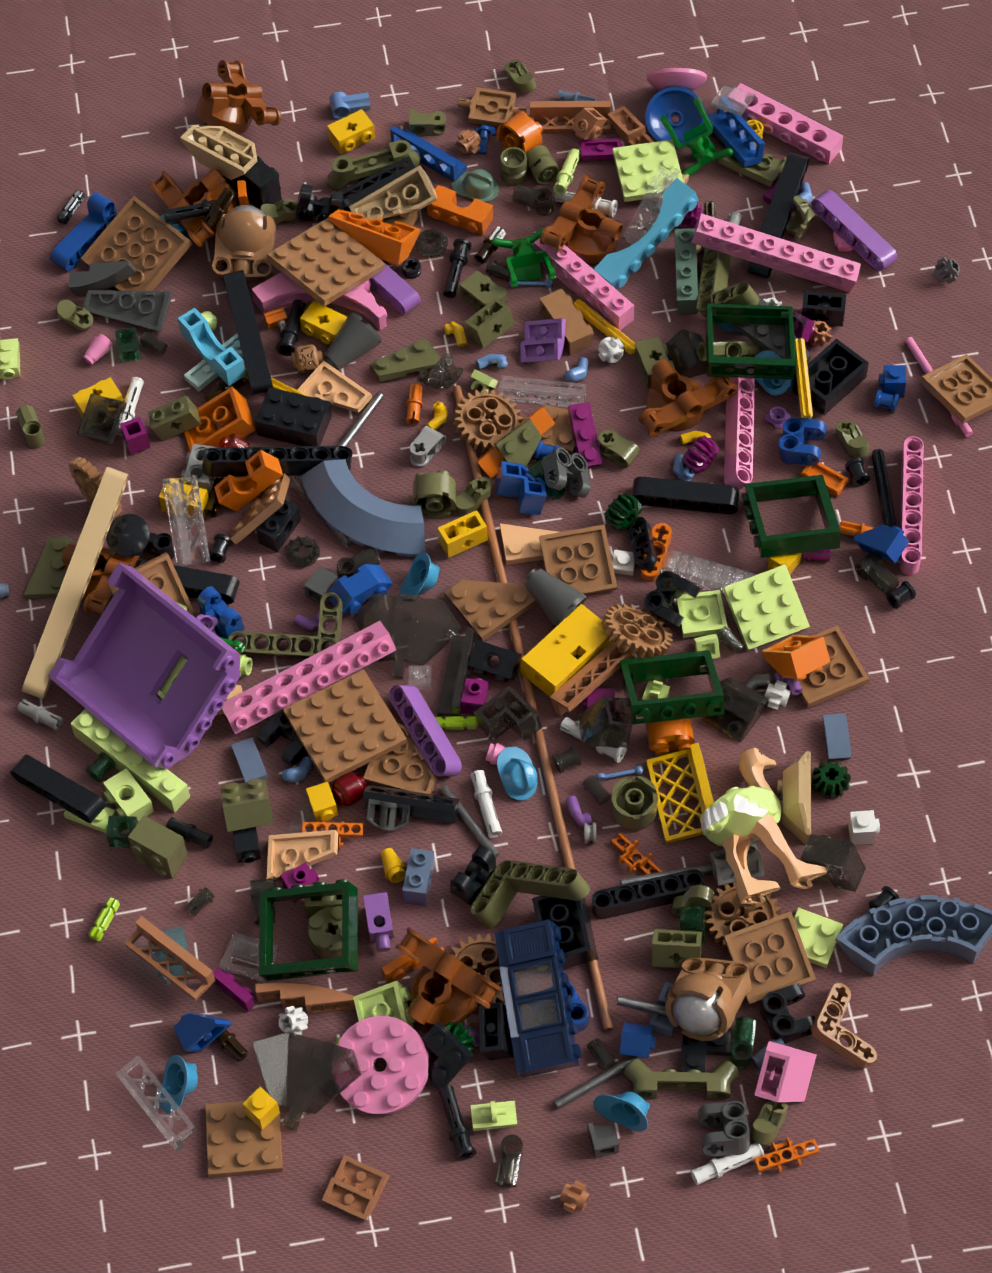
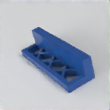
M725 98L719 99L717 112L707 114L713 125L712 132L726 148L733 150V156L743 167L761 163L765 142Z
M395 126L390 129L391 142L406 140L410 143L411 149L418 151L420 163L452 182H455L467 170L465 163L407 129L403 128L400 130Z

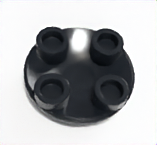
M135 514L121 515L111 523L106 537L107 544L119 556H139L148 544L150 537L149 526L144 519Z

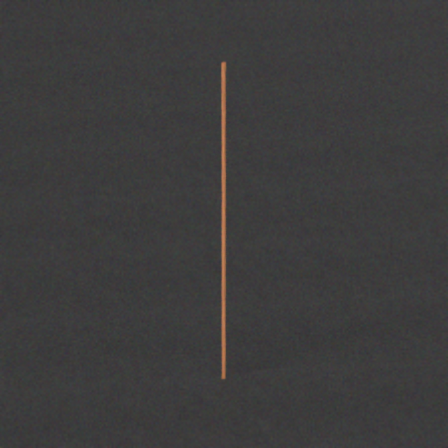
M454 386L453 392L457 405L458 403L460 404L463 393L461 386ZM474 444L466 445L474 479L482 477L481 469L476 463L478 456L476 450H474ZM488 499L481 503L480 507L487 526V536L498 583H507ZM515 619L508 626L514 651L523 654V658L525 654ZM520 673L565 868L575 869L532 684ZM594 960L588 962L603 1029L605 1032L613 1030V1025L598 962Z

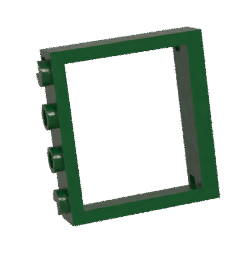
M707 303L705 315L707 377L793 380L796 366L793 306ZM713 323L784 325L786 359L714 356Z
M823 475L745 484V493L741 495L743 506H747L745 508L746 519L751 520L749 522L750 533L755 535L753 537L754 548L758 547L761 558L840 548L841 531ZM815 495L825 529L766 536L757 502Z
M710 650L620 660V679L633 725L724 714V694ZM707 674L713 692L638 701L633 683Z
M340 879L332 884L315 882L313 886L292 885L289 889L272 887L269 888V891L260 892L259 976L267 981L358 972V888L348 880ZM342 894V957L273 964L274 902Z

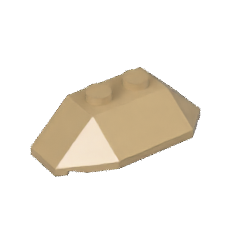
M193 125L180 137L182 143L200 164L209 169L215 167L222 176L230 180L244 175L257 162L255 143L223 126L199 127V125Z
M806 751L783 771L782 780H777V793L781 794V823L804 845H809L811 838V751Z

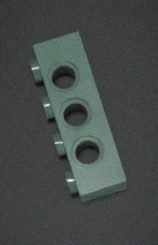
M695 228L675 229L677 314L698 313L696 308L698 297L696 244L691 243Z

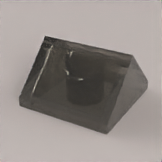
M681 329L666 343L668 360H672L674 368L681 376L692 378L707 373L706 361H700L697 355L699 342H704L701 335Z
M91 394L77 434L107 446L113 444L127 403Z

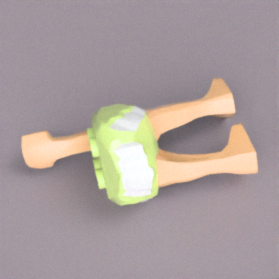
M757 748L748 749L739 757V770L750 787H733L727 790L725 795L716 800L700 815L701 829L704 836H707L716 845L723 846L726 851V861L735 875L737 894L741 904H762L765 902V895L780 889L779 884L775 881L757 880L750 875L746 857L751 843L758 839H761L765 846L780 859L785 867L790 884L794 887L810 888L813 886L811 880L827 874V870L823 866L807 864L796 859L777 825L781 817L780 800L770 788L763 775V771L773 769L776 766V762L762 754Z

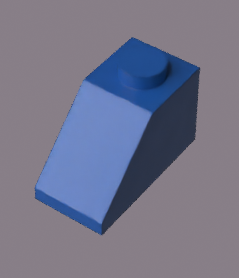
M884 524L861 533L853 539L862 551L893 563L897 562L909 543V540L903 535L904 531L895 525L889 527Z
M189 1012L183 1015L181 1020L173 1027L184 1051L201 1052L232 1024L230 1020Z

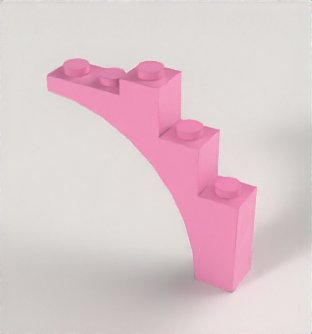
M282 272L251 289L253 302L263 314L281 307L290 306L297 299L302 300L301 303L318 302ZM370 279L329 303L359 313L370 320L379 330L387 327V312L383 306L379 307L373 294L370 292Z

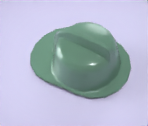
M483 169L464 172L451 184L456 194L470 199L475 198L483 202L495 199L499 192L497 182L488 171Z

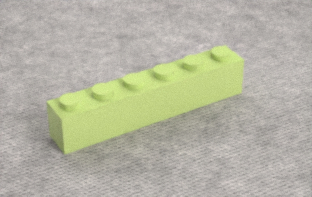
M87 709L71 722L74 736L119 771L127 768L141 788L174 813L190 798L188 786L185 782L168 769L154 767Z

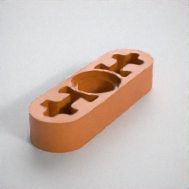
M658 523L652 529L655 548L662 551V554L657 556L654 570L648 573L647 570L640 569L641 577L648 582L656 581L661 573L671 542L672 529L665 523ZM665 532L662 542L658 541L659 534Z

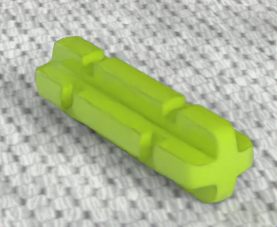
M447 716L445 719L435 717L440 727L446 728V730H464V727H467V730L476 729L477 727L476 716H467V718L463 716Z
M112 897L107 899L104 904L106 907L102 908L94 922L95 927H92L89 932V938L97 942L102 939L103 931L107 930L114 917L113 913L120 906L119 901Z

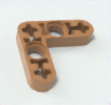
M836 983L826 993L812 1024V1034L817 1040L858 1067L868 1068L877 1059V1053L870 1044L839 1025L851 999V991L846 985ZM838 993H839V994H840V1000H839V1001H835V999L837 998ZM827 1007L835 1011L836 1017L831 1016L827 1012ZM827 1023L828 1025L825 1027V1030H822V1025ZM839 1038H844L848 1042L849 1047L843 1046Z

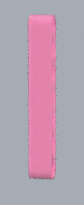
M729 377L733 384L738 385L739 390L733 397L726 400L724 484L734 486L740 491L753 478L755 378Z
M915 436L908 437L905 440L902 452L900 528L904 531L903 535L909 541L914 542L908 543L900 555L899 567L905 575H914L919 571L922 557L924 444L920 438Z

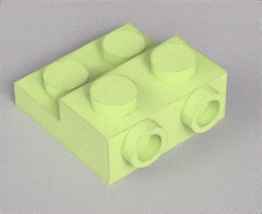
M18 338L0 340V379L20 377Z
M397 980L353 997L359 1021L373 1016H389L400 1019L411 1027L416 1022L415 1019L406 1014L409 1008L407 1001L411 1000L410 992L406 986L404 987Z

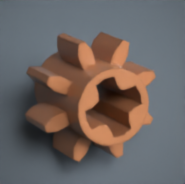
M467 129L457 135L459 140L456 142V145L461 153H468L470 155L475 154L481 149L478 146L481 138L476 131H469Z
M814 320V332L808 341L812 346L823 347L825 342L829 343L832 337L829 334L832 328L828 327L825 321Z
M575 1180L574 1184L570 1185L567 1183L559 1199L564 1202V1210L573 1214L578 1209L584 1210L590 1194L585 1192V1184Z

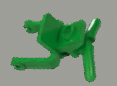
M699 97L695 98L693 102L705 123L683 134L684 142L681 143L667 116L663 115L660 118L675 146L679 149L690 148L693 158L697 159L694 164L682 172L684 175L688 174L689 177L700 168L706 166L707 162L710 161L712 163L715 160L726 158L733 154L731 148L716 151L708 138V135L712 134L713 125Z
M545 228L522 239H492L491 243L493 246L509 248L513 251V255L506 259L512 288L518 287L517 281L541 278L540 261L544 262L550 280L556 279L554 275L555 270L551 265L547 252L544 250L536 251L533 248V243L541 237Z

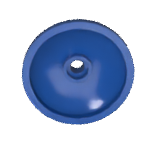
M679 86L667 87L657 92L649 101L645 113V122L650 135L656 141L672 139L660 120L661 116L666 115L681 143L684 142L683 134L705 123L693 102L698 96L693 91ZM676 116L678 117L679 121L677 123H673L671 121V118Z

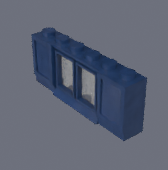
M548 919L494 932L517 1074L522 1077H529L579 1066L578 1059L581 1058V1050L579 1044L575 1042L574 1035L577 1034V1026L571 1018L570 1011L573 1010V1002L567 994L566 987H569V979L567 973H564L563 970L565 955L559 947L558 940H561L559 926H556V924Z

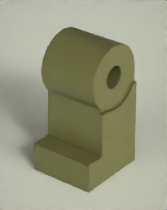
M409 109V131L417 136L442 135L446 131V115L439 111L429 114L417 113V109Z

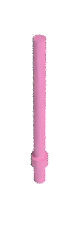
M908 337L905 343L925 374L933 371L914 339ZM952 414L951 418L955 425L961 428L966 437L971 436L973 431L968 423L962 424Z

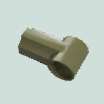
M27 404L20 406L16 411V416L27 445L31 448L43 446L45 436L33 406H28Z

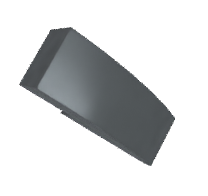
M129 261L90 263L89 271L70 272L68 288L76 296L87 295L88 290H106L134 275L136 268Z

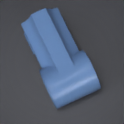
M335 92L329 97L332 115L336 119H342L350 113L361 109L363 111L371 110L368 92L353 95Z

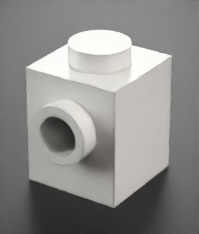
M874 810L850 812L848 829L851 845L874 844L876 833L880 832L879 819H875Z

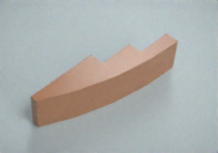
M625 106L607 114L608 119L626 146L654 142L646 134L645 126Z
M297 983L255 984L258 1002L281 1000L282 1008L306 1006L307 1015L355 1009L353 995L330 988Z

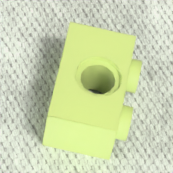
M127 768L103 782L106 790L103 794L110 805L112 803L115 804L117 807L115 811L122 821L126 819L130 826L140 821L144 815L148 816L154 812L151 800ZM124 797H131L129 800H122Z

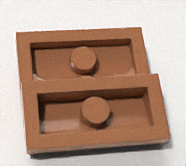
M344 1155L335 1176L331 1178L322 1200L367 1221L390 1175Z

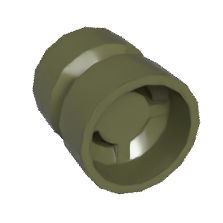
M539 145L530 149L526 153L527 166L532 171V175L537 183L548 184L555 180L560 168L548 148Z
M517 147L505 149L500 156L501 179L507 185L518 186L525 182L527 178L526 153Z

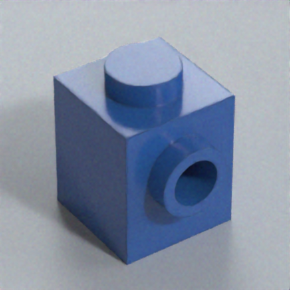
M884 365L883 374H879L878 384L882 386L883 393L899 394V398H904L906 365Z
M624 1022L619 1054L649 1058L650 1050H655L657 1039L656 1035H652L653 1026Z

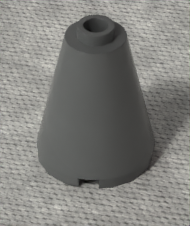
M351 312L324 354L325 362L340 370L378 346L382 342L380 341L381 338L369 323L365 324L361 321L363 319L361 316Z
M533 569L525 578L527 580L526 587L555 628L580 604H584L587 599L584 593L542 569L537 571Z

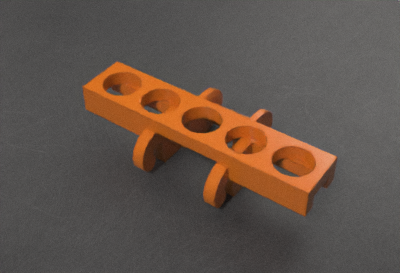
M325 821L302 823V832H307L305 828H314L312 831L314 832L317 831V828H321V831H326L330 826H336L338 850L343 846L341 841H344V837L363 838V823H344V821H341V823ZM352 829H361L358 833L352 832Z
M621 833L611 840V844L623 854L619 856L618 863L623 862L629 867V873L635 872L636 868L644 875L651 874L650 871L655 870L657 873L663 872L651 861L653 857L651 852L646 857L636 849L639 845L638 840H635L634 844H632ZM623 840L625 845L621 846L617 841ZM635 855H639L641 860L639 859L635 862L632 858ZM647 863L650 866L648 869L644 867Z
M786 1137L785 1142L776 1145L774 1142H771L772 1147H770V1150H773V1152L754 1158L758 1173L776 1167L778 1168V1173H781V1164L797 1160L798 1167L802 1166L801 1159L819 1154L820 1152L815 1139L793 1146L791 1145L793 1141H790L788 1137ZM814 1145V1151L809 1152L805 1148ZM802 1149L803 1154L799 1155L797 1150ZM789 1151L791 1158L784 1159L782 1153ZM767 1160V1166L762 1167L759 1165V1162Z

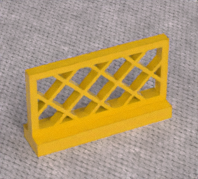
M699 743L691 744L690 749L646 760L651 782L657 791V808L666 844L704 835L701 828L694 829L690 826L695 817L700 818L701 814L698 813L700 809L703 813L714 803ZM688 757L689 763L684 770L675 765L678 759ZM662 763L668 767L660 775L654 772L653 765ZM672 769L681 773L676 783L666 778ZM685 776L694 780L689 790L680 786ZM663 782L673 786L667 796L658 791ZM677 789L686 793L681 803L671 798ZM690 796L699 800L695 810L685 806ZM668 802L677 806L672 816L663 811ZM682 809L691 814L686 823L676 819ZM673 822L683 827L679 834L669 836L668 829Z

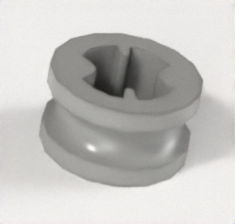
M584 823L585 844H588L589 841L596 844V823L592 825Z

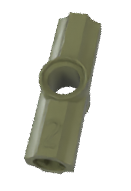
M753 341L713 342L714 356L755 358L761 352V347ZM699 342L697 347V355L700 361H706V342Z

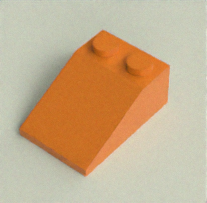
M230 387L197 408L201 425L185 431L184 434L191 452L193 444L213 447L222 446L243 439L256 431L246 398L233 387Z

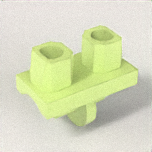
M490 1101L487 1104L471 1105L473 1131L517 1127L515 1101L497 1103Z

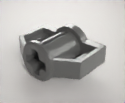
M369 799L366 818L380 830L394 831L408 824L411 806ZM375 804L381 805L379 823L373 820ZM397 807H402L401 823L395 825ZM388 808H390L388 822L386 823Z

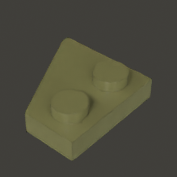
M527 419L495 442L494 445L505 462L527 466L542 436L531 419Z

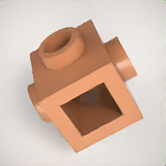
M584 107L581 112L576 114L573 120L574 123L570 128L582 140L595 139L601 134V128L607 119L593 107Z

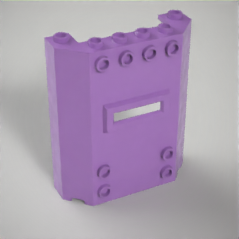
M118 563L107 581L113 587L118 588L75 659L72 661L59 658L48 677L154 767L168 769L190 755L198 747L205 731L210 728L212 720L218 711L222 709L224 701L236 687V683L240 678V654L133 567ZM183 656L187 659V662L163 700H161L157 693L162 688L180 657Z

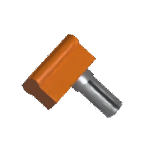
M283 307L263 314L268 330L279 327L282 331L286 327L288 318Z

